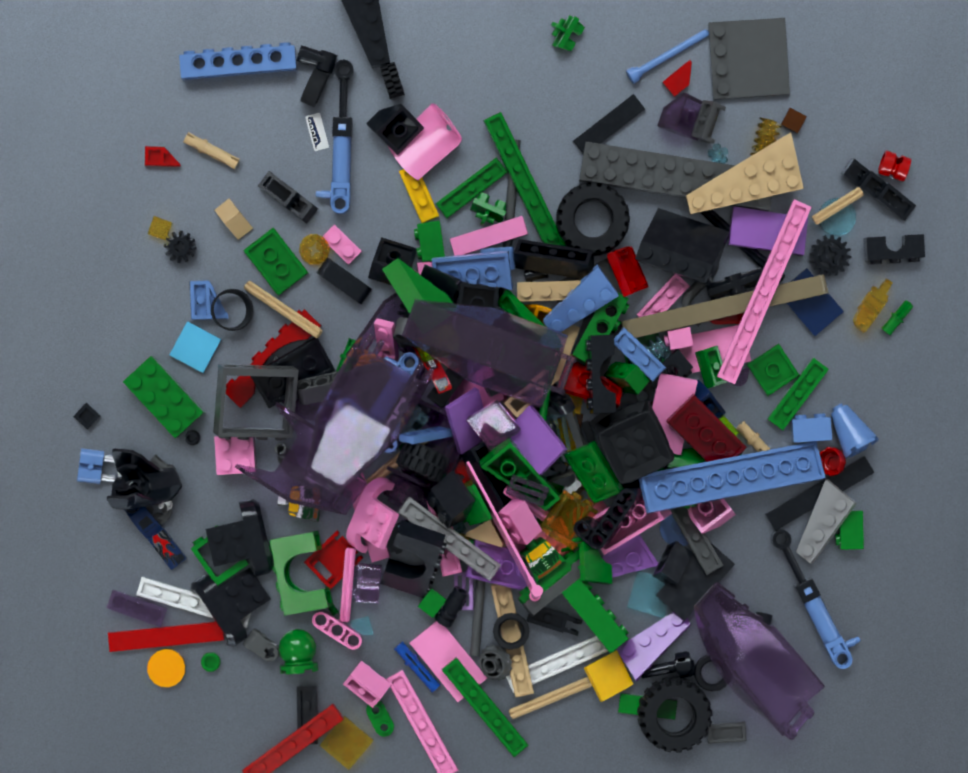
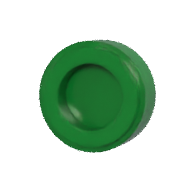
M214 652L206 653L201 659L203 669L208 672L217 670L221 664L219 655Z

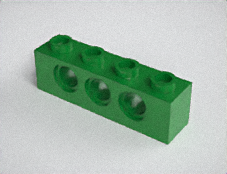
M618 293L619 296L595 311L572 357L585 364L586 359H588V351H585V340H588V336L610 335L612 330H617L621 322L618 320L620 314L625 315L630 305L627 303L628 297H623L622 294ZM613 307L616 315L608 316L606 308ZM604 324L607 327V332L599 333L597 325Z

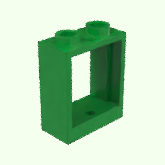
M201 536L192 542L194 546L190 548L217 586L250 563L248 559L241 560L217 576L199 551L200 547L208 543V538L204 539Z

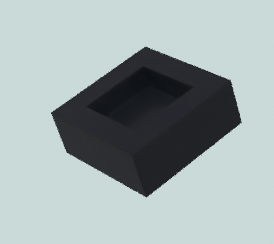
M85 403L73 417L88 430L101 415L88 403Z

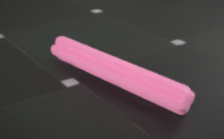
M346 548L339 619L341 622L350 621L355 548Z

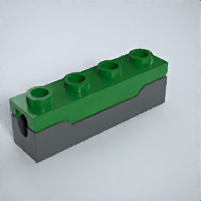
M573 550L564 556L566 560L564 564L539 583H536V585H540L543 588V593L538 601H531L528 587L519 592L521 596L518 600L531 617L580 578V570L578 569L580 565L579 550L575 553Z

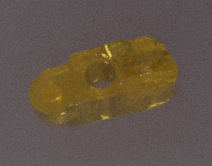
M886 278L878 288L872 286L857 307L858 310L853 317V323L861 332L865 333L888 302L887 298L889 296L886 293L893 283Z

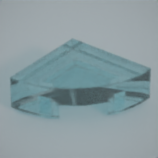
M369 616L350 621L352 627L357 632L364 635L374 634Z

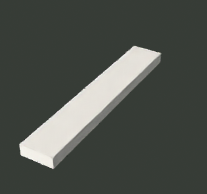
M141 577L136 596L213 618L201 598L195 592ZM251 613L240 620L244 628L248 626Z
M595 635L529 664L528 668L532 685L604 654L608 650ZM508 675L506 678L514 693L511 676Z

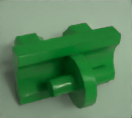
M569 15L566 20L561 18L558 24L555 22L551 23V26L554 28L552 35L556 37L552 46L572 51L576 42L569 39L571 33L573 32L580 36L585 28L578 22L579 18Z
M481 192L477 198H474L470 210L476 212L475 217L482 220L481 226H484L485 222L493 224L494 220L501 223L506 214V202L497 200L495 206L488 204L490 196Z

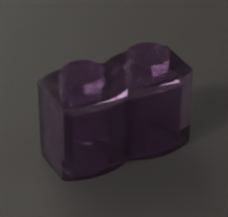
M359 563L358 566H355L354 578H357V586L353 585L352 597H355V601L379 603L382 565Z

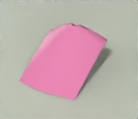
M434 103L416 118L424 129L398 155L388 146L400 166L416 180L424 176L462 141L460 133L451 120ZM447 124L450 126L452 130L447 129Z

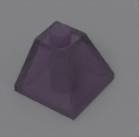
M683 92L663 108L657 126L669 132L698 141V139L691 135L703 101Z

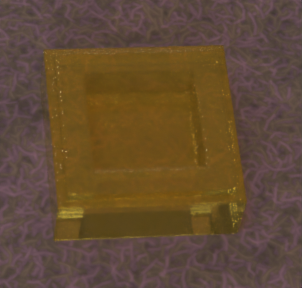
M154 216L147 234L166 241L172 222Z

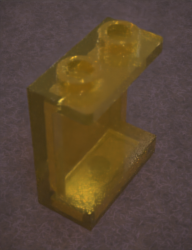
M564 490L560 495L561 499L554 504L540 527L549 537L575 550L578 545L572 541L575 535V523L586 517L590 511L596 515L599 511L593 508L595 504L586 498L581 500L582 496L575 491L569 493Z

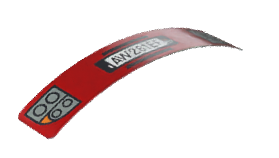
M422 338L420 348L411 346L427 369L437 392L441 394L452 389V385L440 361L429 344Z

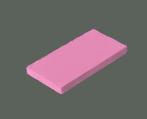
M739 325L691 334L694 346L679 348V350L693 366L691 369L692 373L700 372L695 355L698 351L718 345L723 362ZM677 349L671 350V354L674 353ZM750 352L748 353L745 362L751 361ZM674 367L675 375H677L678 370Z
M661 373L658 377L652 409L666 434L670 449L674 454L681 455L684 439L666 420L692 394L695 395L698 381Z
M437 621L409 643L457 702L464 697L441 670L455 657L458 658L479 685L488 678L451 632Z

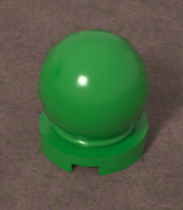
M293 629L285 633L280 640L278 649L280 657L285 662L284 665H280V674L305 673V670L318 671V662H313L312 660L316 654V643L311 634L302 629Z

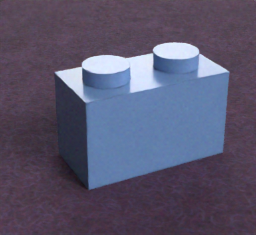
M825 413L814 414V418H807L806 415H795V419L790 421L791 440L793 443L832 440L831 417H826Z

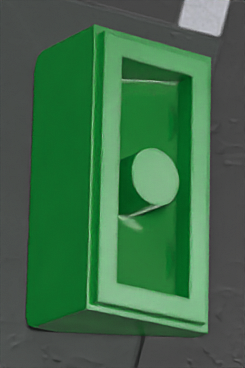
M718 345L695 353L707 389L728 383L716 377L723 363Z

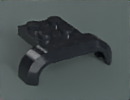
M254 499L240 501L239 505L243 521L206 529L213 565L215 567L252 558L256 577L269 574L273 569V562L259 502Z
M250 567L219 588L207 575H203L192 582L190 587L191 592L194 591L201 598L227 639L226 645L232 647L247 638L246 630L240 620L271 600Z

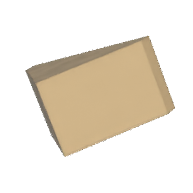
M230 198L215 209L220 219L238 240L253 229Z
M492 519L466 533V537L501 548L506 547Z

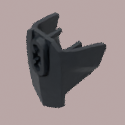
M116 448L112 450L118 473L117 479L112 484L111 496H107V501L112 508L135 509L168 502L182 488L181 479L173 467L159 468L134 450Z

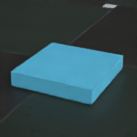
M187 321L169 355L204 373L222 339Z

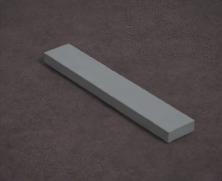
M408 497L397 513L409 522L445 534L444 543H447L445 549L488 581H491L501 567L498 562L451 527L447 529L439 518L411 497Z

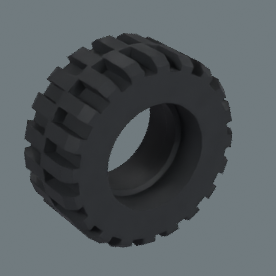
M582 183L572 188L561 200L556 214V226L560 237L567 247L592 250L593 256L610 252L622 242L629 229V208L624 201L625 199L616 189L604 183ZM589 201L602 203L609 210L611 216L608 230L598 237L583 235L575 225L577 209Z
M674 676L673 678H662V681H655L652 683V687H647L644 691V696L640 697L637 714L638 724L649 742L654 744L655 747L670 753L671 751L681 753L685 749L689 751L693 749L692 746L695 744L699 745L702 742L701 739L708 735L709 732L707 730L712 725L711 716H713L706 694L690 680ZM672 697L685 699L692 708L690 723L684 729L677 732L666 731L659 725L657 720L658 708L665 700Z

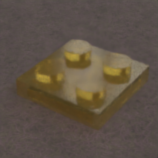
M344 715V720L332 729L319 746L349 770L374 739Z

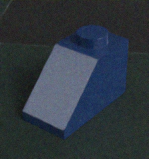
M698 380L695 396L719 419L726 413L707 387Z

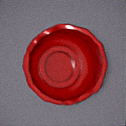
M826 447V449L820 452L825 475L836 476L844 470L846 459L841 450L835 447Z

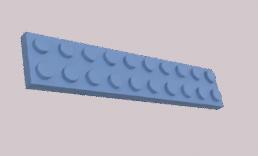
M813 441L656 471L640 478L639 483L648 514L822 480L826 477L817 442Z

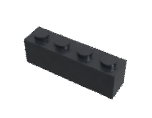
M522 239L518 240L514 250L516 269L583 279L594 268L592 250Z

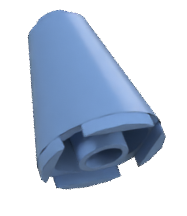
M841 403L832 409L831 417L845 459L865 451L869 443L874 445L879 441L876 434L848 405L843 406Z

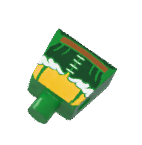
M542 537L536 540L533 539L519 553L528 572L536 583H539L566 562L552 545Z

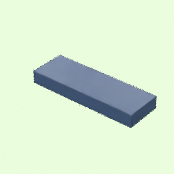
M623 328L614 338V345L653 382L666 369L627 329Z
M436 426L399 434V441L417 444L452 437L453 434L450 428Z

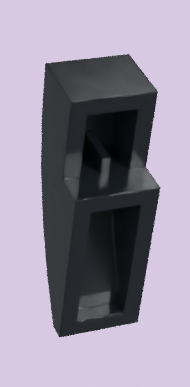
M270 171L258 184L259 188L306 224L318 210L315 205Z

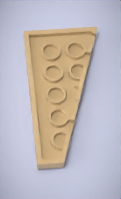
M791 132L686 195L690 214L804 189Z

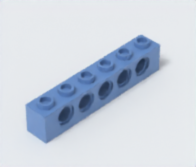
M290 42L279 43L278 47H272L271 44L260 45V48L254 49L252 46H242L241 50H233V47L222 48V51L214 52V49H205L203 53L195 54V51H184V55H179L182 80L297 70L296 49ZM274 53H280L282 55V58L279 62H273L271 60V57ZM256 54L261 55L263 58L259 64L252 62V58ZM236 56L243 57V63L239 66L233 64ZM223 58V66H214L215 59ZM199 59L205 61V65L201 69L195 67V62Z

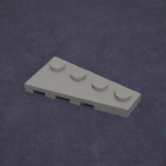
M828 479L823 484L796 550L810 564L815 562L857 504Z

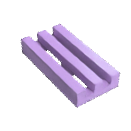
M466 571L454 574V587L458 586V576H462V588L466 591ZM469 578V606H466L465 603L462 610H474V579Z

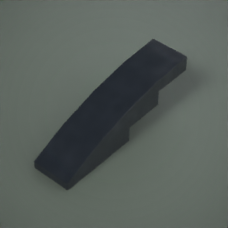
M854 158L849 161L841 172L853 184L904 221L916 206L891 184L882 180L873 171L868 170Z

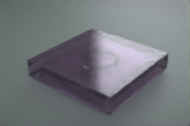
M498 400L470 415L466 420L489 449L516 435L521 430Z

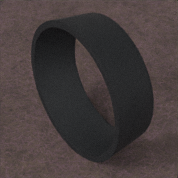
M227 289L219 293L213 300L211 316L214 322L225 330H241L252 319L253 304L249 296L243 291ZM226 293L238 295L246 306L244 320L238 326L232 328L222 326L214 314V305L217 298Z

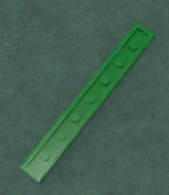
M499 112L483 120L542 243L566 246L559 235L557 226L502 113Z

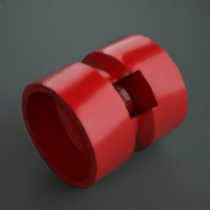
M885 150L879 164L878 174L887 177L892 175L893 179L904 182L909 172L912 158L903 155L897 157L896 153Z

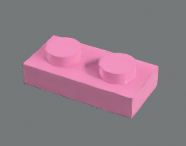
M335 224L321 238L348 265L362 252Z

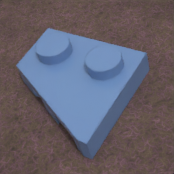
M190 281L191 320L213 319L211 316V305L217 295L210 281ZM218 297L214 305L216 319H228V314Z

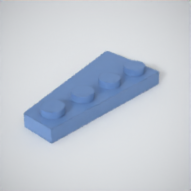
M509 251L434 257L431 259L433 268L454 276L462 282L488 285L495 288L502 287L508 290L513 289Z
M597 264L588 276H585L581 283L574 290L572 289L567 294V297L562 302H559L543 318V322L552 334L556 336L619 296L618 292Z

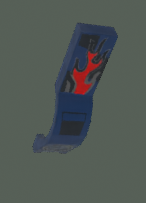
M146 507L124 509L134 525L148 539L171 570L187 559L168 532L157 522Z

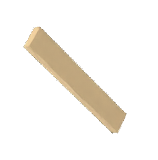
M492 584L491 589L497 617L499 618L507 613L516 614L511 588ZM507 620L501 625V635L506 642H516L521 638L519 623L516 620ZM524 645L517 649H506L512 661L510 676L515 698L534 694Z

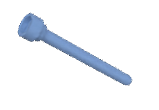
M705 29L639 68H629L626 70L627 76L633 84L638 82L642 74L706 38L709 35V31Z

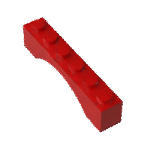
M305 309L302 312L300 310L297 311V313L319 328L322 326ZM293 322L289 325L284 324L278 331L280 335L276 339L272 337L265 344L267 348L262 353L258 351L251 358L253 362L250 365H264L280 348L296 341L308 340L312 335ZM239 376L236 380L232 378L226 384L225 394L242 408L255 395L256 385L251 376Z

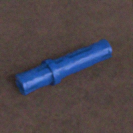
M403 641L394 648L405 661L404 664L414 671L431 692L441 685L418 660V655L416 653L413 654Z

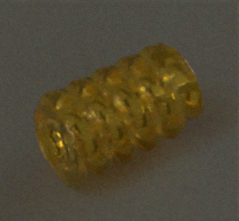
M759 117L763 123L757 124V127L762 130L755 131V134L759 136V138L753 139L758 145L751 147L756 151L755 153L777 141L773 137L780 135V133L775 129L782 128V125L774 120Z

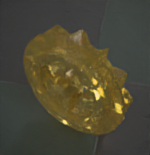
M318 234L307 235L299 244V253L302 256V260L309 264L317 265L324 262L330 252L327 240ZM316 243V249L320 252H316L312 256V250L307 247H312Z

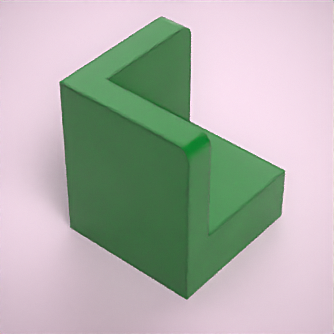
M432 587L418 607L433 618L446 602V598Z

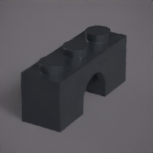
M924 234L902 236V246L898 251H892L887 247L886 236L864 238L865 261H870V265L882 264V260H889V263H901V259H908L909 262H920V258L925 257Z

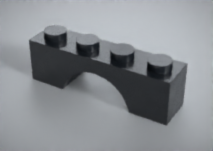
M590 335L588 340H585V351H588L585 368L586 371H589V379H586V390H589V398L586 401L587 410H590V414L616 413V393L609 391L600 379V368L603 362L615 354L614 335Z

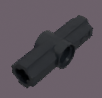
M761 267L742 274L740 272L725 277L724 280L711 283V286L706 285L710 300L727 295L732 296L747 291L748 288L756 287L762 273Z

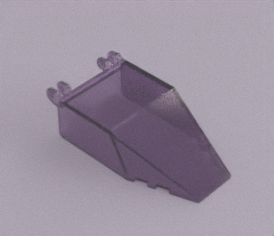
M372 334L366 338L361 346H353L315 415V426L311 436L312 442L304 476L337 495L399 438V434L405 429L434 374V369L430 368L423 380H420L417 377L424 368L423 363L420 362L413 375L378 356L384 345L383 340H380L373 352H371L368 348L375 338Z

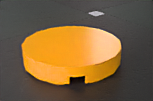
M162 649L151 656L148 661L147 672L154 684L160 687H171L182 680L186 665L184 658L179 652L173 649Z

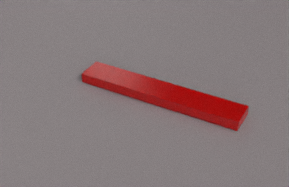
M216 621L108 632L109 652L225 640L224 633Z
M333 703L242 770L243 773H272L342 722L344 717Z

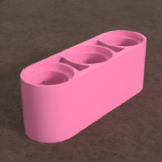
M324 610L317 611L314 614L312 623L317 629L351 650L358 649L361 646L362 636L358 631ZM324 615L326 623L323 625L318 624L316 617ZM340 625L343 632L340 635L334 634L332 631L333 626ZM355 635L358 637L359 643L351 645L348 638Z

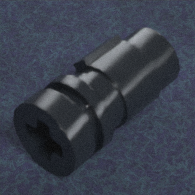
M458 586L454 587L444 606L440 608L434 617L439 624L448 628L453 625L454 620L457 618V612L461 611L466 603L467 591Z

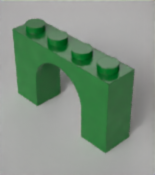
M319 530L271 539L269 549L274 560L272 568L277 576L276 588L280 592V608L284 612V616L333 606L330 587L303 590L297 587L290 577V564L297 555L322 549Z

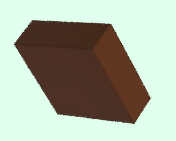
M789 108L781 126L798 134L807 116Z

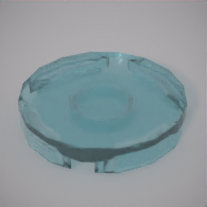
M833 198L827 200L820 207L819 211L826 208L827 206H829L830 204H832L840 198ZM850 204L821 222L819 226L829 235L841 236L847 234L856 223L855 208Z

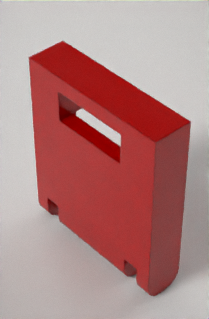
M632 246L623 247L607 255L623 297L649 287L641 266L635 259L636 254Z
M338 530L322 544L321 550L315 551L304 561L327 587H330V590L343 578L346 548H354L344 536H341L338 540L335 539L340 533ZM362 555L358 556L355 560V566L364 558ZM318 561L332 574L328 579L314 567Z

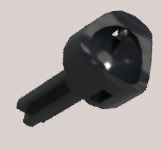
M687 651L675 653L674 661L652 665L642 674L641 678L644 679L676 671L680 678L691 677L695 674L694 660L690 658V653Z

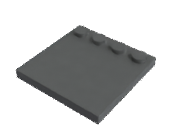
M785 18L708 23L713 100L790 95Z

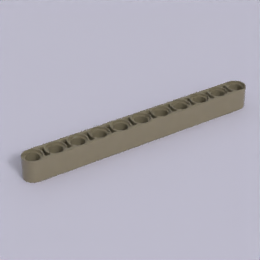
M825 275L778 285L769 307L829 293ZM753 291L621 322L622 329H627L635 338L742 314L746 310Z

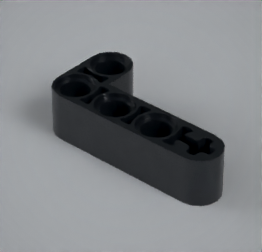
M632 484L623 489L600 522L591 516H586L577 521L574 525L575 534L597 550L609 544L641 499V488ZM618 506L622 508L623 513L619 512ZM608 521L612 523L613 528L608 525ZM583 523L586 524L588 530L584 529ZM598 535L602 538L603 542L598 540Z

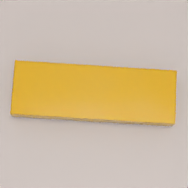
M404 169L400 170L399 173L421 223H426L439 217L423 178L421 177L419 180H416Z

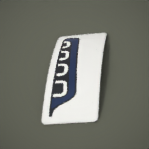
M320 113L306 116L314 151L329 148Z

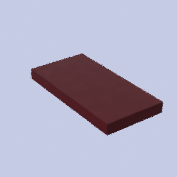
M694 394L666 420L707 462L739 456L747 448Z

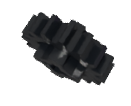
M825 235L823 236V241L816 240L817 246H811L814 252L809 253V255L813 256L814 259L810 260V263L816 264L813 269L819 268V274L826 272V275L829 277L831 272H833L836 276L838 275V270L841 272L845 271L843 266L850 265L846 260L852 258V256L847 255V252L851 249L845 248L847 242L841 243V237L835 240L834 235H830L829 239ZM831 243L838 245L840 249L833 248ZM823 245V252L818 256V251ZM828 250L835 255L832 257V261L830 258H826V255L829 254ZM843 255L842 261L838 265L837 260ZM820 262L827 263L830 268L824 267Z

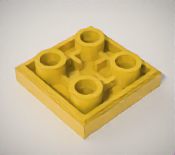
M617 650L583 667L600 702L634 685Z

